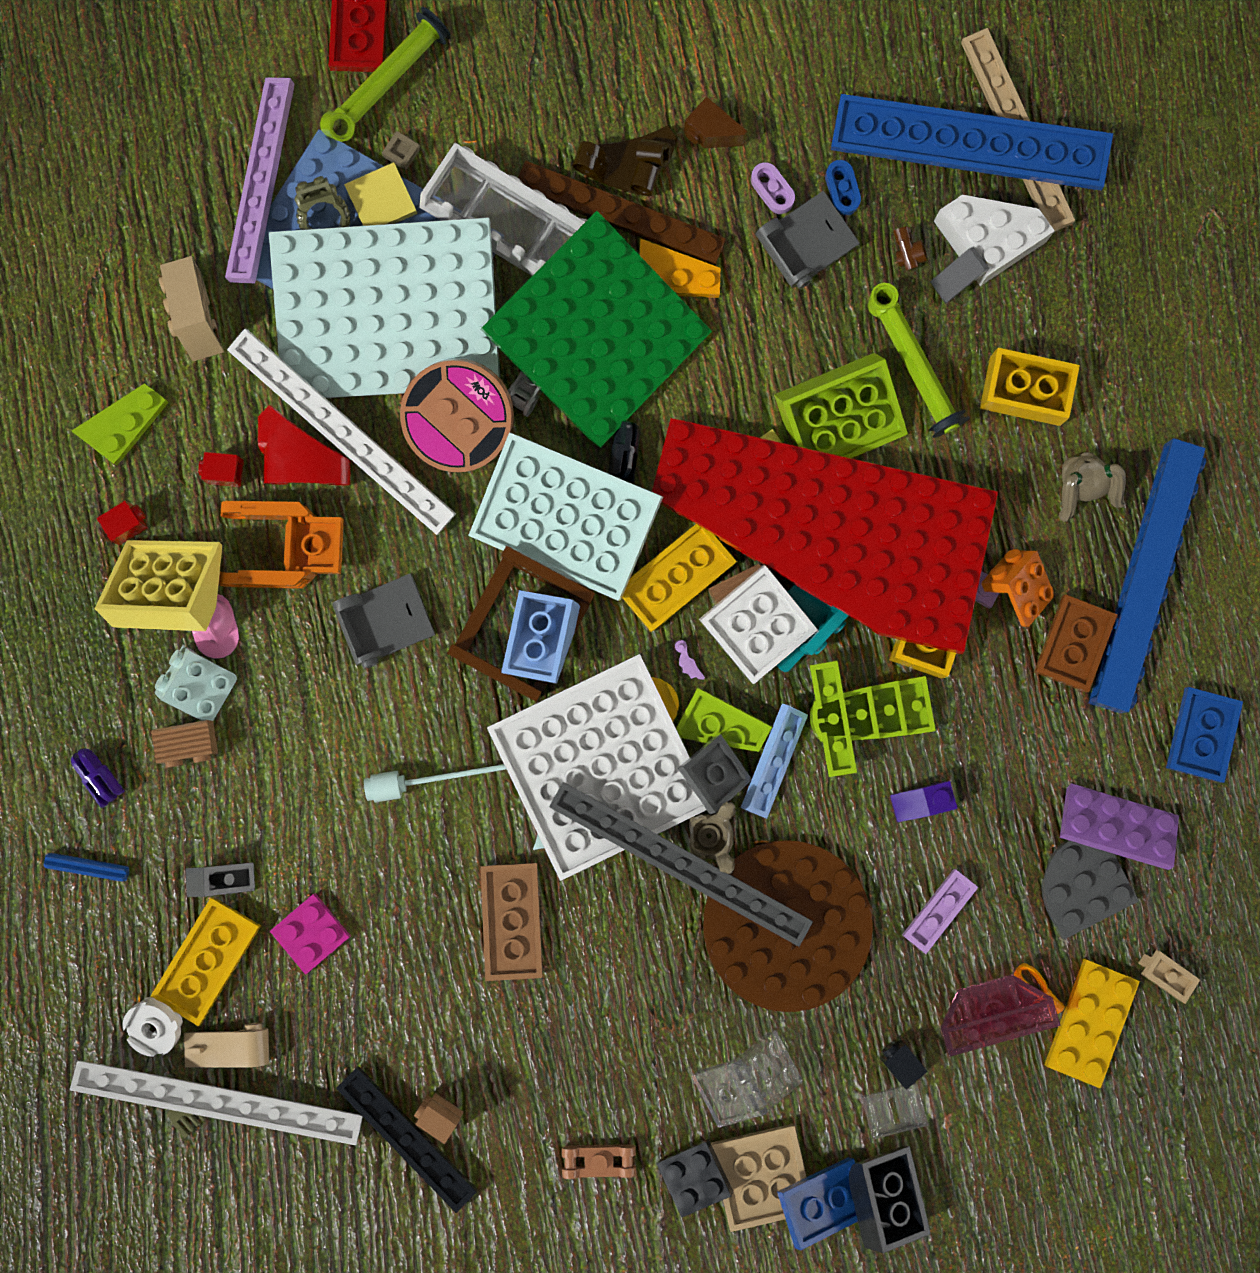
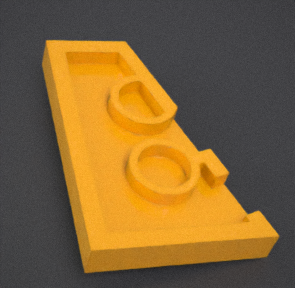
M640 239V256L678 296L719 298L721 268Z

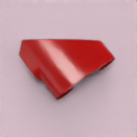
M268 405L258 416V447L264 454V484L316 483L340 486L351 485V460L346 456L334 451L304 432L272 405Z

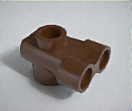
M905 226L893 231L896 243H898L900 248L899 251H896L900 267L905 266L906 271L919 268L920 263L928 261L923 241L913 242L910 227Z

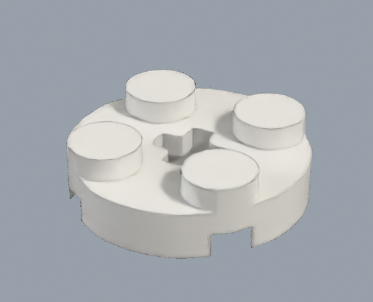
M147 997L135 1004L126 1013L123 1020V1031L127 1028L129 1035L127 1041L137 1052L146 1056L164 1055L179 1041L181 1035L180 1026L183 1020L180 1014L174 1012L163 1002L157 1001L153 997ZM147 1023H150V1024L154 1025L155 1028H156V1031L151 1032V1031L149 1030V1029H150V1025L147 1024Z

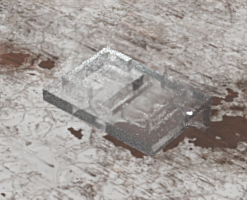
M914 1083L907 1090L901 1086L861 1096L873 1139L929 1126L917 1083ZM894 1097L900 1121L898 1124H895L889 1098Z

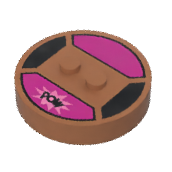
M454 358L436 362L413 378L402 398L400 421L406 441L415 454L424 462L448 472H467L486 465L499 454L505 445L509 432L511 433L514 411L512 400L505 384L492 370L472 360Z

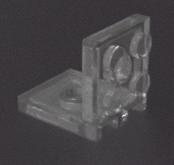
M776 1030L768 1032L738 1058L697 1071L691 1076L718 1128L766 1115L803 1082ZM769 1065L772 1069V1076L768 1072ZM724 1089L729 1093L731 1098H729L725 1094Z

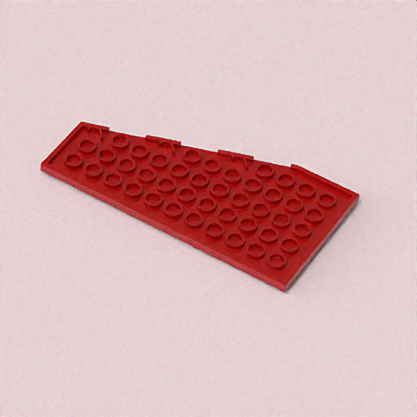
M674 418L670 419L652 488L653 493L663 496L661 505L680 516L686 517L719 537L721 541L751 559L761 562L794 582L799 588L869 627L878 635L958 654L964 653L997 500V491Z

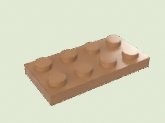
M538 863L480 866L485 981L542 978Z

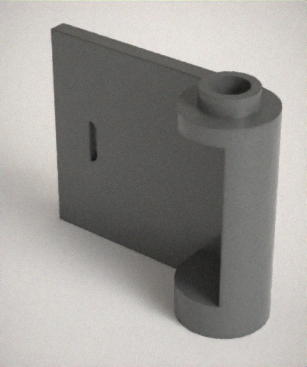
M824 191L781 220L778 218L770 220L759 228L755 234L790 287H798V289L806 287L812 282L813 279L811 277L860 245Z
M411 573L363 594L349 595L332 603L356 666L362 665L363 669L378 665V659L436 635Z

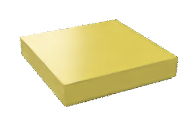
M394 162L344 184L363 226L396 224L417 214Z

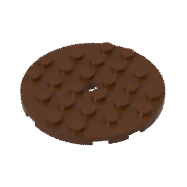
M778 840L754 846L735 857V867L732 873H730L731 876L807 917L813 923L800 947L708 896L704 908L703 935L709 958L721 979L730 989L746 1001L773 1011L799 1012L810 1010L839 996L852 984L862 970L872 941L873 923L871 908L866 892L856 875L841 859L831 852L801 841Z

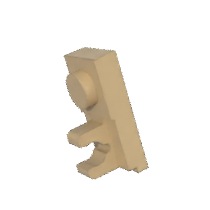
M1158 950L1155 951L1152 957L1144 954L1138 963L1145 967L1141 973L1143 976L1184 1004H1186L1200 981L1196 976Z

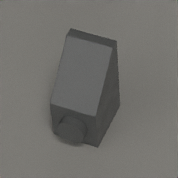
M254 863L186 868L187 897H206L255 891Z

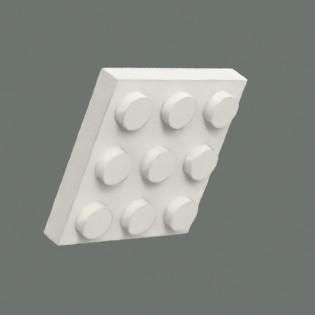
M765 565L761 566L699 619L752 684H755L818 631Z

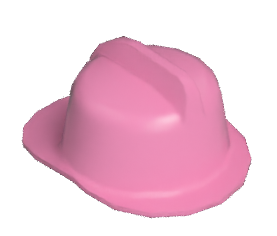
M219 594L217 595L216 609L207 630L192 631L198 649L205 656L214 659L224 658L234 651L239 640L238 627L230 602Z

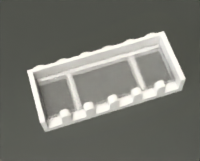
M457 143L453 144L420 196V208L441 221L489 218L492 252L532 276L587 221L584 218L579 219L571 214L565 206L553 203L542 192L530 189L516 176L507 175L499 170L493 162L484 161L476 156L470 148L460 146Z

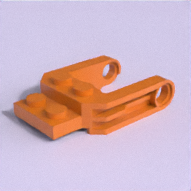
M221 502V517L288 520L285 531V571L238 570V573L220 571L218 586L303 589L317 574H341L343 518L316 517L308 507L300 502Z

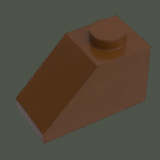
M707 96L685 119L684 132L686 137L692 143H698L703 148L742 146L746 141L747 130Z

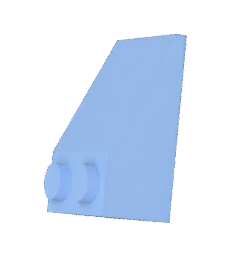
M519 590L501 673L557 684L575 633L580 605L571 599Z

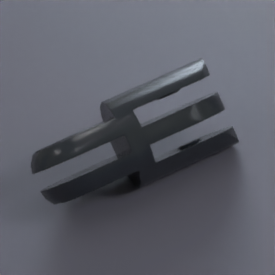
M626 420L621 422V427L615 432L608 474L631 483L635 479L639 453L640 428L638 424Z

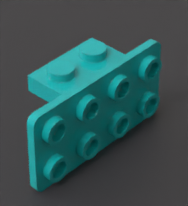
M795 583L787 593L818 631L776 665L783 672H788L804 654L813 655L815 653L817 655L826 647L828 637L832 633L837 634L846 625L845 619L849 616L799 588Z

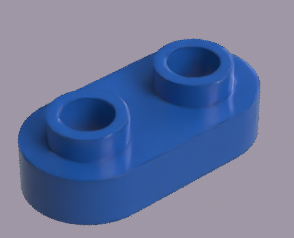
M836 160L827 168L825 174L826 184L832 204L839 214L851 215L857 211L861 202L859 188L852 166L844 160ZM840 174L843 179L836 180L834 175ZM847 199L850 205H843L841 200Z

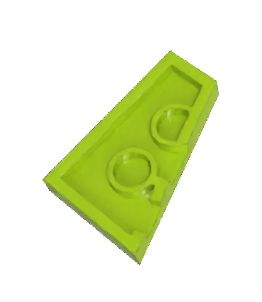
M144 383L73 429L72 432L118 466L169 402Z
M699 687L676 727L680 739L684 738L708 743L713 737L721 734L729 747L757 752L760 751L772 729L771 725Z

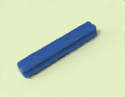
M55 853L46 854L44 860V867L53 870L120 882L126 881L129 876V867Z

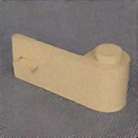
M262 1023L245 1024V1029L239 1031L184 1033L185 1067H259L269 1064L268 1028L262 1027Z

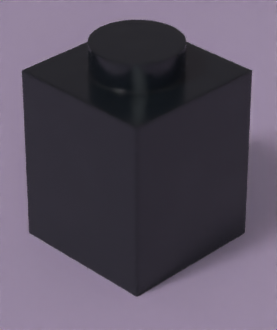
M901 1040L897 1043L895 1041L889 1043L882 1050L883 1055L879 1059L905 1090L928 1072Z

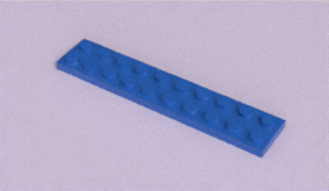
M841 94L831 150L1102 191L1106 178L1113 133Z

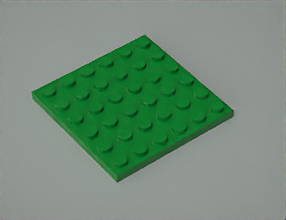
M598 211L480 329L598 448L621 427V422L627 420L712 332Z

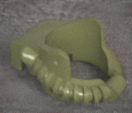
M320 176L315 178L313 182L307 183L304 181L297 184V187H295L297 195L294 200L299 207L296 211V218L301 230L312 229L307 220V212L313 205L320 202L333 204L341 214V220L337 228L349 227L350 211L348 206L345 204L344 199L337 195L336 186L330 184L327 177Z

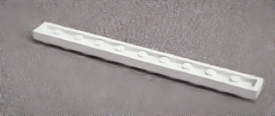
M244 329L227 349L436 535L456 515L452 509L248 329Z
M82 1060L77 1061L70 1086V1091L351 1145H357L363 1119L361 1114Z

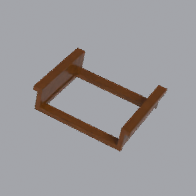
M506 545L501 554L502 560L455 645H451L447 654L537 702L548 682L536 680L534 686H531L513 675L501 673L502 669L468 652V649L513 567L579 602L580 609L575 632L592 603L595 593Z

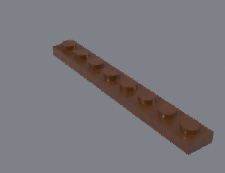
M526 160L518 176L525 186L542 192L548 200L555 204H561L567 209L587 217H591L598 211L615 228L714 266L717 264L726 238Z

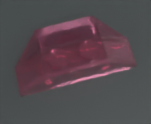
M1009 975L957 990L940 1028L948 1056L951 1057L1061 1025L1051 996L1016 976Z

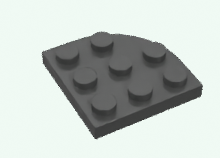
M1066 840L1057 847L1047 861L1049 863L1045 870L1044 879L1042 878V896L1046 910L1061 939H1066L1139 902L1113 853Z

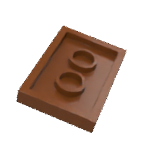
M1062 595L1034 673L1080 691L1089 692L1118 614L1069 595Z

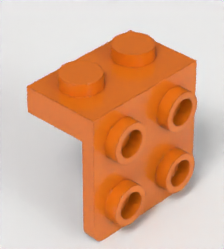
M1009 550L981 582L984 592L1008 593L1022 627H1029L1054 597L1053 588L1038 551Z

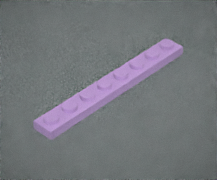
M265 78L225 275L229 282L255 283L295 85L291 78Z

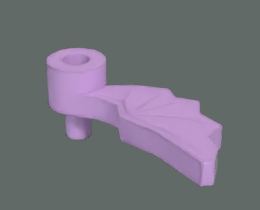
M678 640L675 643V649L681 653L679 666L682 667V672L687 673L690 678L697 677L704 680L705 677L697 668L694 659L690 658L687 654L686 642Z

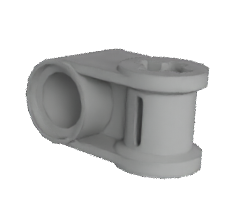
M522 371L508 389L513 406L523 411V415L528 417L535 408L542 391Z

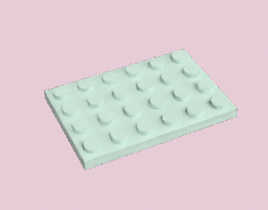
M509 432L468 536L503 551L507 545L576 583L620 601L663 496Z

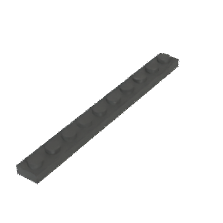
M562 782L549 806L560 814L800 947L813 923L807 917L730 874L720 872V869L565 782Z

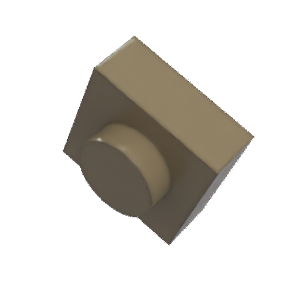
M396 131L383 150L382 155L406 171L421 148L418 143Z

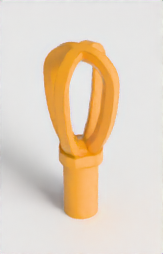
M1022 963L1016 968L1014 977L1024 988L1037 995L1042 1001L1044 1000L1056 1014L1064 1010L1065 1006L1052 993L1042 975L1033 966ZM1023 970H1028L1034 976L1042 989L1041 991L1032 987L1023 978Z

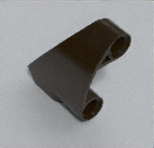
M667 125L647 135L616 143L596 145L592 142L582 141L580 142L572 167L579 173L610 187L637 195L652 196L661 169L668 166L678 138Z

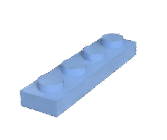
M781 705L741 805L742 809L767 819L807 719V714L789 705Z

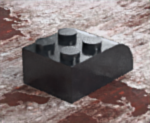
M910 1146L895 1148L851 1166L849 1185L864 1248L885 1253L931 1234Z

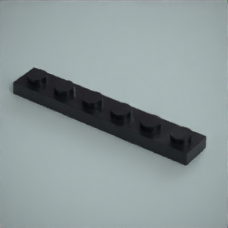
M359 1066L338 1085L336 1089L455 1213L477 1193L478 1189Z

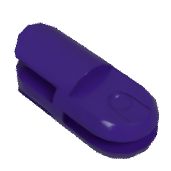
M81 748L78 750V753L73 754L71 764L82 778L81 782L100 808L103 809L109 802L115 800L117 795L125 792L108 767L103 765L91 750Z

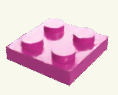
M316 893L312 894L270 930V933L305 975L351 937Z

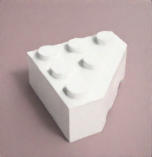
M961 195L940 209L934 220L959 257L969 248L974 247L987 264L989 270L976 280L980 286L1046 243L1055 232L1045 216L1037 208L968 195Z

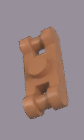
M632 1144L562 1147V1158H565V1167L562 1168V1178L635 1177L636 1166L633 1165V1156H636V1146ZM613 1156H621L622 1165H613ZM585 1157V1166H576V1158Z

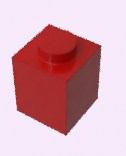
M204 452L203 460L199 461L198 473L201 476V480L209 485L241 487L244 460L238 455Z
M125 500L96 518L110 541L117 545H122L148 528L143 521L146 519V515L137 504L132 505Z

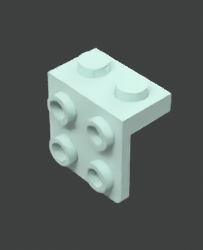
M183 645L180 650H176L169 661L171 666L167 673L162 674L155 684V694L161 701L201 721H213L233 688L237 677L234 673L199 656L192 649Z

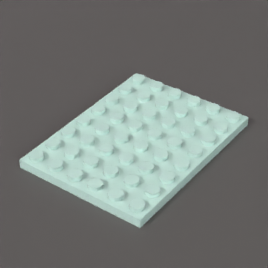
M489 218L269 232L279 357L325 398L404 394L410 382L422 370L436 362L454 358L478 362L492 370L500 378L499 348L480 330L496 313L491 224Z

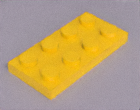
M695 524L629 579L622 599L652 633L735 565L737 561L714 534Z
M211 897L150 997L163 1002L174 1012L200 1026L261 925L215 897Z
M1083 959L1044 1065L1101 1089L1140 981Z

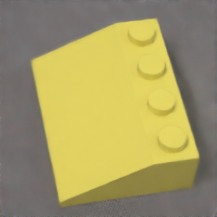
M127 540L94 609L112 627L206 631L217 605L222 544L220 542Z

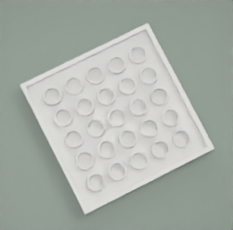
M640 654L487 727L560 881L625 850L549 807L562 782L569 784L656 834L707 810L678 770L690 757Z

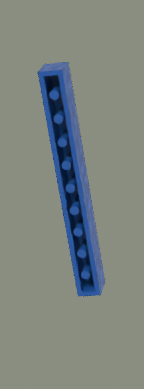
M1174 438L1163 446L1115 610V614L1118 615L1101 658L1089 704L1117 713H1128L1136 704L1137 693H1135L1137 683L1142 681L1145 673L1143 663L1145 656H1148L1152 649L1153 641L1150 640L1152 632L1160 622L1159 607L1160 604L1164 603L1168 594L1166 583L1168 577L1170 578L1175 570L1176 563L1173 559L1175 552L1180 549L1183 542L1181 532L1183 525H1186L1190 518L1191 510L1188 507L1191 499L1195 497L1198 491L1196 480L1198 473L1202 472L1206 463V458L1203 457L1206 448Z

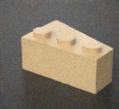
M189 256L160 265L162 277L158 279L160 287L167 297L163 299V304L167 314L171 317V320L167 322L171 335L178 337L192 361L223 353V346L214 334L213 329H216L217 325L215 320H211L208 308L210 301L203 277L193 257Z

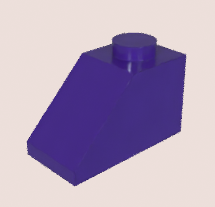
M941 781L890 795L897 822L958 809L950 781Z

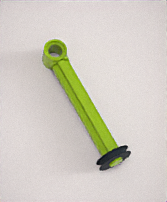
M421 7L422 13H416L420 24L340 107H337L334 111H328L322 116L320 127L326 136L340 142L349 140L354 134L356 123L435 40L445 45V38L451 39L448 29L433 12L425 7ZM340 119L341 129L335 133L333 125L336 120Z
M890 283L876 285L868 300L869 312L878 319H881L936 424L929 431H934L933 438L956 430L970 417L964 416L966 410L958 412L954 410L900 309L897 289ZM882 296L887 298L889 300V304L884 305L879 303L877 301V297Z

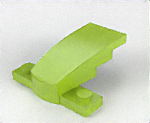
M838 661L810 665L816 700L810 711V724L815 736L820 742L823 741L829 777L857 773L852 741L879 739L936 731L926 676L869 686L843 693Z

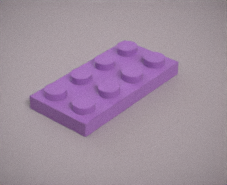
M1071 783L1066 790L1060 838L1170 870L1174 867L1179 815Z

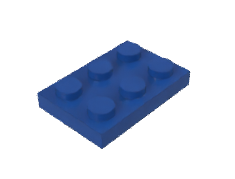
M1186 687L1166 768L1224 783L1243 701Z
M848 1157L777 1191L795 1249L803 1250L858 1222L849 1185V1171L851 1166L855 1164L853 1158Z

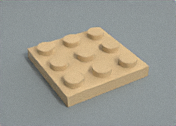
M794 1124L712 1142L711 1145L734 1191L731 1197L723 1200L730 1232L784 1220L785 1215L777 1191L806 1178Z

